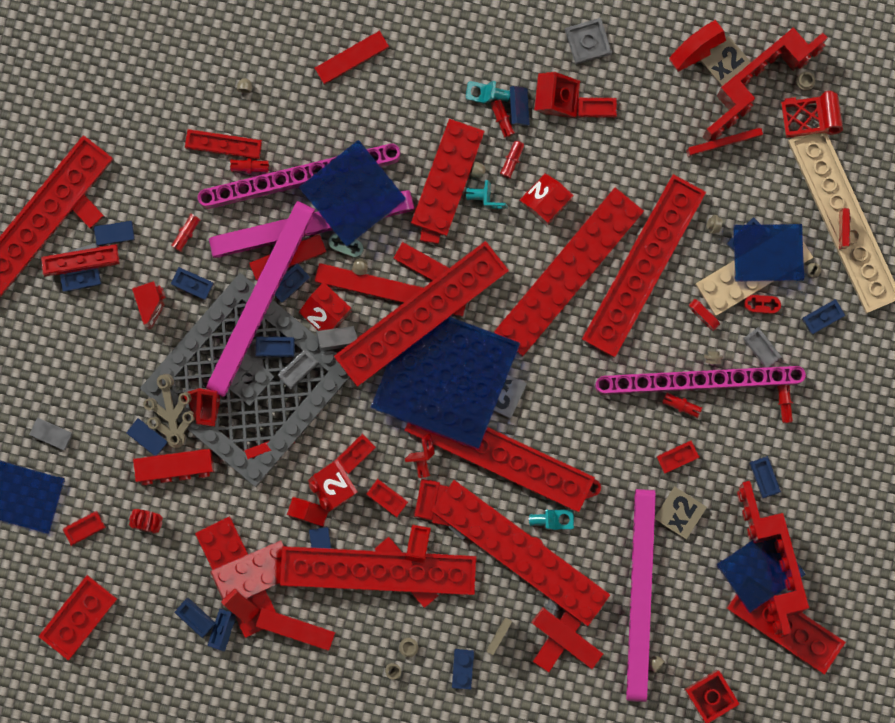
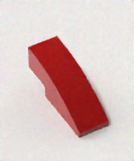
M716 20L710 22L685 40L669 57V61L679 72L710 56V49L726 42L724 30Z

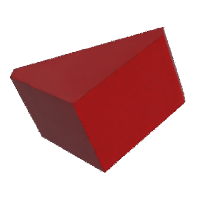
M292 497L287 515L324 527L328 512L319 504Z

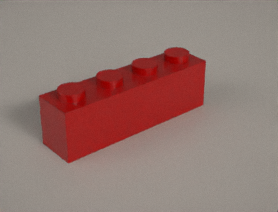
M211 449L133 459L135 481L141 483V486L152 485V481L160 480V483L172 482V478H179L180 481L190 480L191 476L198 475L199 478L210 477V473H215Z

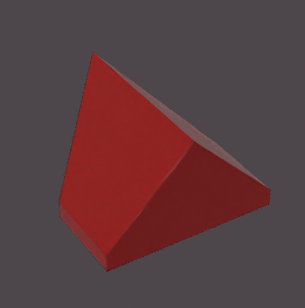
M200 388L188 391L192 397L188 405L196 416V424L215 426L220 404L218 391Z

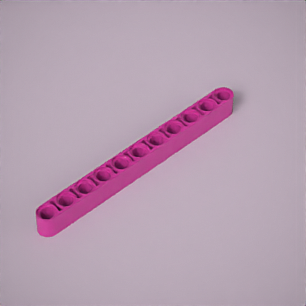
M386 144L203 189L198 194V201L203 208L212 209L395 164L400 159V149L395 144ZM389 150L397 152V155L393 158L388 157L386 154ZM375 154L379 158L376 162H370L368 160L369 156ZM358 159L360 164L357 167H352L350 161ZM338 163L342 167L339 171H333L331 169L332 165ZM316 168H321L323 170V173L320 176H315L313 174V171ZM299 172L305 174L302 180L298 181L294 178ZM279 177L286 178V182L283 185L276 184V180ZM262 181L268 184L263 190L258 189V184ZM242 186L249 187V191L246 194L239 193ZM223 191H230V196L228 198H221V193ZM210 195L212 200L209 203H203L202 199L204 196Z
M410 190L396 192L314 212L303 237L413 211L415 208ZM288 219L213 236L208 239L212 257L219 258L274 245Z
M299 201L296 202L209 379L206 389L218 391V394L222 397L226 395L315 212L314 208Z
M800 366L609 375L601 376L597 379L595 390L601 395L797 385L804 381L806 373ZM792 371L799 372V380H794L791 377ZM773 372H778L781 375L780 381L773 380ZM754 373H759L762 376L761 382L753 380ZM734 374H740L742 376V383H736L734 381ZM715 375L723 377V384H717L714 381ZM702 376L705 380L704 385L696 384L695 377ZM677 377L685 379L686 383L684 386L676 384ZM658 378L666 380L665 387L657 385L656 381ZM638 379H645L647 387L640 388L637 384ZM626 380L628 388L621 389L618 386V381ZM607 381L609 389H600L599 382Z
M635 489L626 691V700L632 702H647L655 490Z

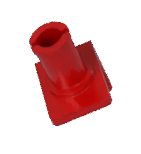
M430 433L422 438L424 452L410 453L405 458V462L416 463L418 478H422V475L423 478L430 476L427 460L435 454Z

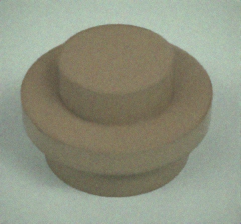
M802 72L798 75L796 84L801 90L808 91L814 87L815 77L810 72Z
M713 215L708 219L707 229H709V233L720 232L723 221L718 215Z
M708 351V354H704V358H706V363L721 364L723 355H720L719 351Z
M405 638L400 642L399 651L403 656L413 657L418 652L419 647L416 640Z

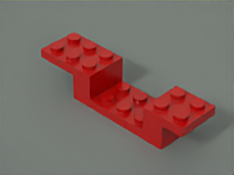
M794 27L720 88L717 97L729 111L706 129L703 138L707 142L711 139H718L725 130L724 128L730 129L737 122L740 115L744 117L751 111V108L754 106L752 103L755 97L745 86L751 81L750 79L754 74L758 76L765 70V67L768 65L767 63L773 64L780 55L793 71L797 68L801 70L809 63L808 61L812 58L811 56L815 58L823 51L822 49L826 46L824 43L828 39L827 36L822 33L808 44Z
M742 482L739 491H737L739 503H743L744 510H742V516L749 525L747 529L749 540H753V544L772 539L777 540L774 542L776 552L781 555L782 560L779 563L782 572L786 573L785 586L787 591L790 592L773 596L769 600L767 608L775 623H772L775 635L778 634L779 638L787 637L791 634L787 616L805 612L809 609L784 514L780 513L760 518L751 482Z

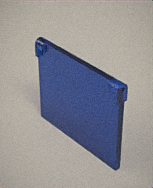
M802 224L733 225L735 282L804 281Z
M0 460V521L50 534L65 478Z
M776 539L754 543L752 540L716 564L749 613L786 588L785 579L787 577L780 567L779 561L782 559L780 553H777L774 542L777 541ZM797 562L800 576L803 577L805 572Z

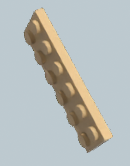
M791 226L697 282L695 285L716 317L748 296L811 260L813 256L795 227Z

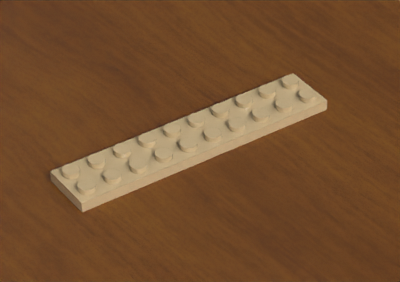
M820 133L798 136L788 140L791 151L865 313L867 314L895 302V281L828 135ZM842 208L850 209V246L847 249H839V211Z

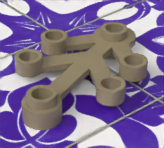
M163 374L157 378V385L162 389L166 410L157 404L154 398L146 399L143 405L146 410H153L168 421L169 428L163 425L158 417L149 418L147 425L151 429L156 428L167 436V443L171 447L179 448L184 445V433L196 416L192 411L185 412L179 427L176 420L185 406L191 402L192 397L188 392L180 394L178 397L179 402L174 408L170 391L174 384V379L170 374ZM162 379L166 381L165 386L162 384ZM183 395L187 397V402L183 400ZM148 401L152 402V407H149ZM187 414L191 416V420L187 419ZM152 420L156 421V426L152 424ZM173 436L177 437V442L174 441Z

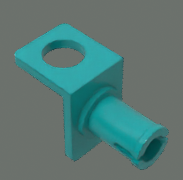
M468 81L465 98L466 100L484 104L493 99L508 102L510 90L495 88L496 81H491L488 84ZM472 87L480 89L481 94L479 97H474L471 94Z
M485 180V187L483 189L467 188L466 190L468 192L466 194L467 200H483L484 206L487 209H508L506 203L490 202L491 183L489 180Z
M546 509L545 514H530L529 524L530 526H546V529L551 530L574 529V511ZM562 514L569 516L570 520L567 525H562L559 522Z

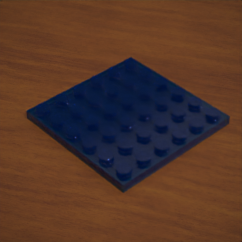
M449 317L387 365L370 408L479 450L520 343Z

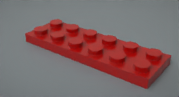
M452 119L448 120L411 225L447 237L483 139L484 130Z
M230 516L195 533L212 570L248 555ZM266 590L247 598L259 610L262 607L276 612ZM260 611L247 624L236 616V620L245 638L263 630L255 626Z
M747 576L726 609L825 675L846 642L804 613L787 616L791 634L787 637L779 638L778 634L775 635L772 623H775L773 615L769 614L767 608L769 600L777 595Z

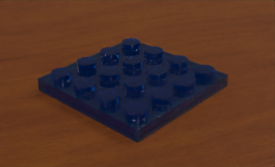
M359 140L299 186V189L346 247L406 201L405 196Z

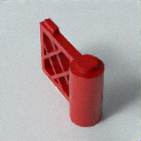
M825 91L820 97L796 100V97L785 98V101L781 102L786 138L820 133L834 135L843 131L839 97L833 91ZM816 103L817 108L813 113L804 109L808 104ZM794 106L799 110L792 116L786 112V107ZM801 112L809 116L804 123L797 119ZM814 119L819 123L820 128H810L807 124ZM793 121L801 126L797 131L789 132V126Z

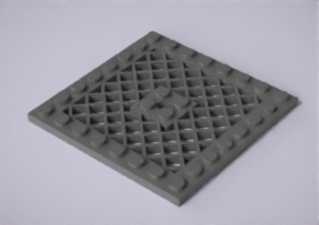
M239 273L140 389L149 397L154 398L165 410L162 389L157 385V378L160 375L170 374L174 379L172 390L170 389L174 408L179 402L177 394L194 390L190 389L189 380L199 379V388L206 389L203 388V378H210L212 374L202 375V365L211 364L213 373L215 364L219 361L215 360L214 351L225 349L227 336L232 334V332H226V323L235 322L237 324L239 320L238 308H245L246 304L240 303L242 301L248 302L255 284ZM274 300L271 301L262 320L263 329H258L256 334L263 333V337H267L268 332H277V337H281V332L286 337H294L295 344L302 350L306 349L319 362L314 369L320 368L321 378L311 379L309 372L307 379H302L299 382L308 383L307 393H298L297 384L294 387L295 394H285L284 385L286 384L281 378L278 382H272L275 376L271 372H281L284 369L282 358L289 357H255L254 346H256V343H253V338L249 346L251 347V356L246 353L227 391V400H220V404L228 403V413L217 415L216 427L196 424L195 419L187 428L255 487L260 484L349 379V376L334 358V355L337 353L332 349L320 351L317 337ZM235 310V318L227 319ZM266 320L275 328L266 329ZM222 325L223 333H215ZM213 337H223L224 346L214 347ZM210 339V347L202 348ZM294 345V357H292V361L300 354V353H295V345ZM210 351L211 361H201V352ZM197 354L198 362H190L192 358ZM279 358V368L269 369V359ZM256 360H265L266 369ZM188 366H198V375L189 376ZM185 369V376L177 377ZM324 369L328 371V373L325 376ZM245 374L253 376L251 384L243 383L242 378ZM162 379V384L165 386L166 381ZM185 380L186 390H176V381ZM311 382H319L318 385L312 390ZM281 385V395L271 396V386ZM267 388L268 396L259 397ZM230 390L233 391L240 398L231 399ZM307 396L299 406V397ZM295 397L296 407L286 408L285 398ZM282 398V408L272 409V399ZM268 400L269 409L259 410L258 401ZM241 402L242 412L232 413L231 403ZM245 402L249 406L255 402V411H245ZM188 404L177 419L180 423L183 421V414L191 411ZM294 411V413L287 420L286 412ZM283 412V422L273 423V413ZM269 413L270 423L260 424L259 414ZM187 414V419L191 420V416ZM255 414L256 424L246 425V415ZM242 415L243 425L233 426L232 416ZM219 417H228L229 426L219 427ZM274 426H282L274 435ZM260 427H270L271 436L261 437ZM247 428H256L257 438H247ZM243 429L244 439L234 440L233 430ZM229 430L230 439L220 431ZM270 440L267 445L271 451L258 455L254 459H247L245 450L248 449L247 442L257 441L258 445H260L261 441ZM244 442V451L234 443Z

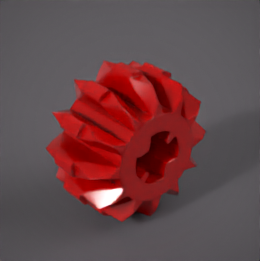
M134 509L132 514H130L129 526L136 530L156 534L159 533L162 527L163 517L155 512Z

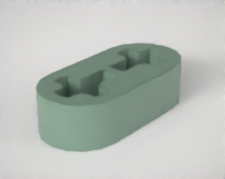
M334 233L329 238V246L336 252L351 258H359L363 254V245L358 240L340 233ZM337 238H340V241L344 243L345 246L338 244V246L335 247L334 242L332 241L333 239L337 240ZM355 244L358 245L360 251H356L355 254H352V250L347 248L348 245L352 247Z

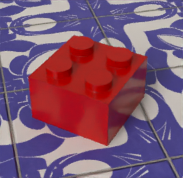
M717 669L684 689L703 723H710L740 704L723 675Z

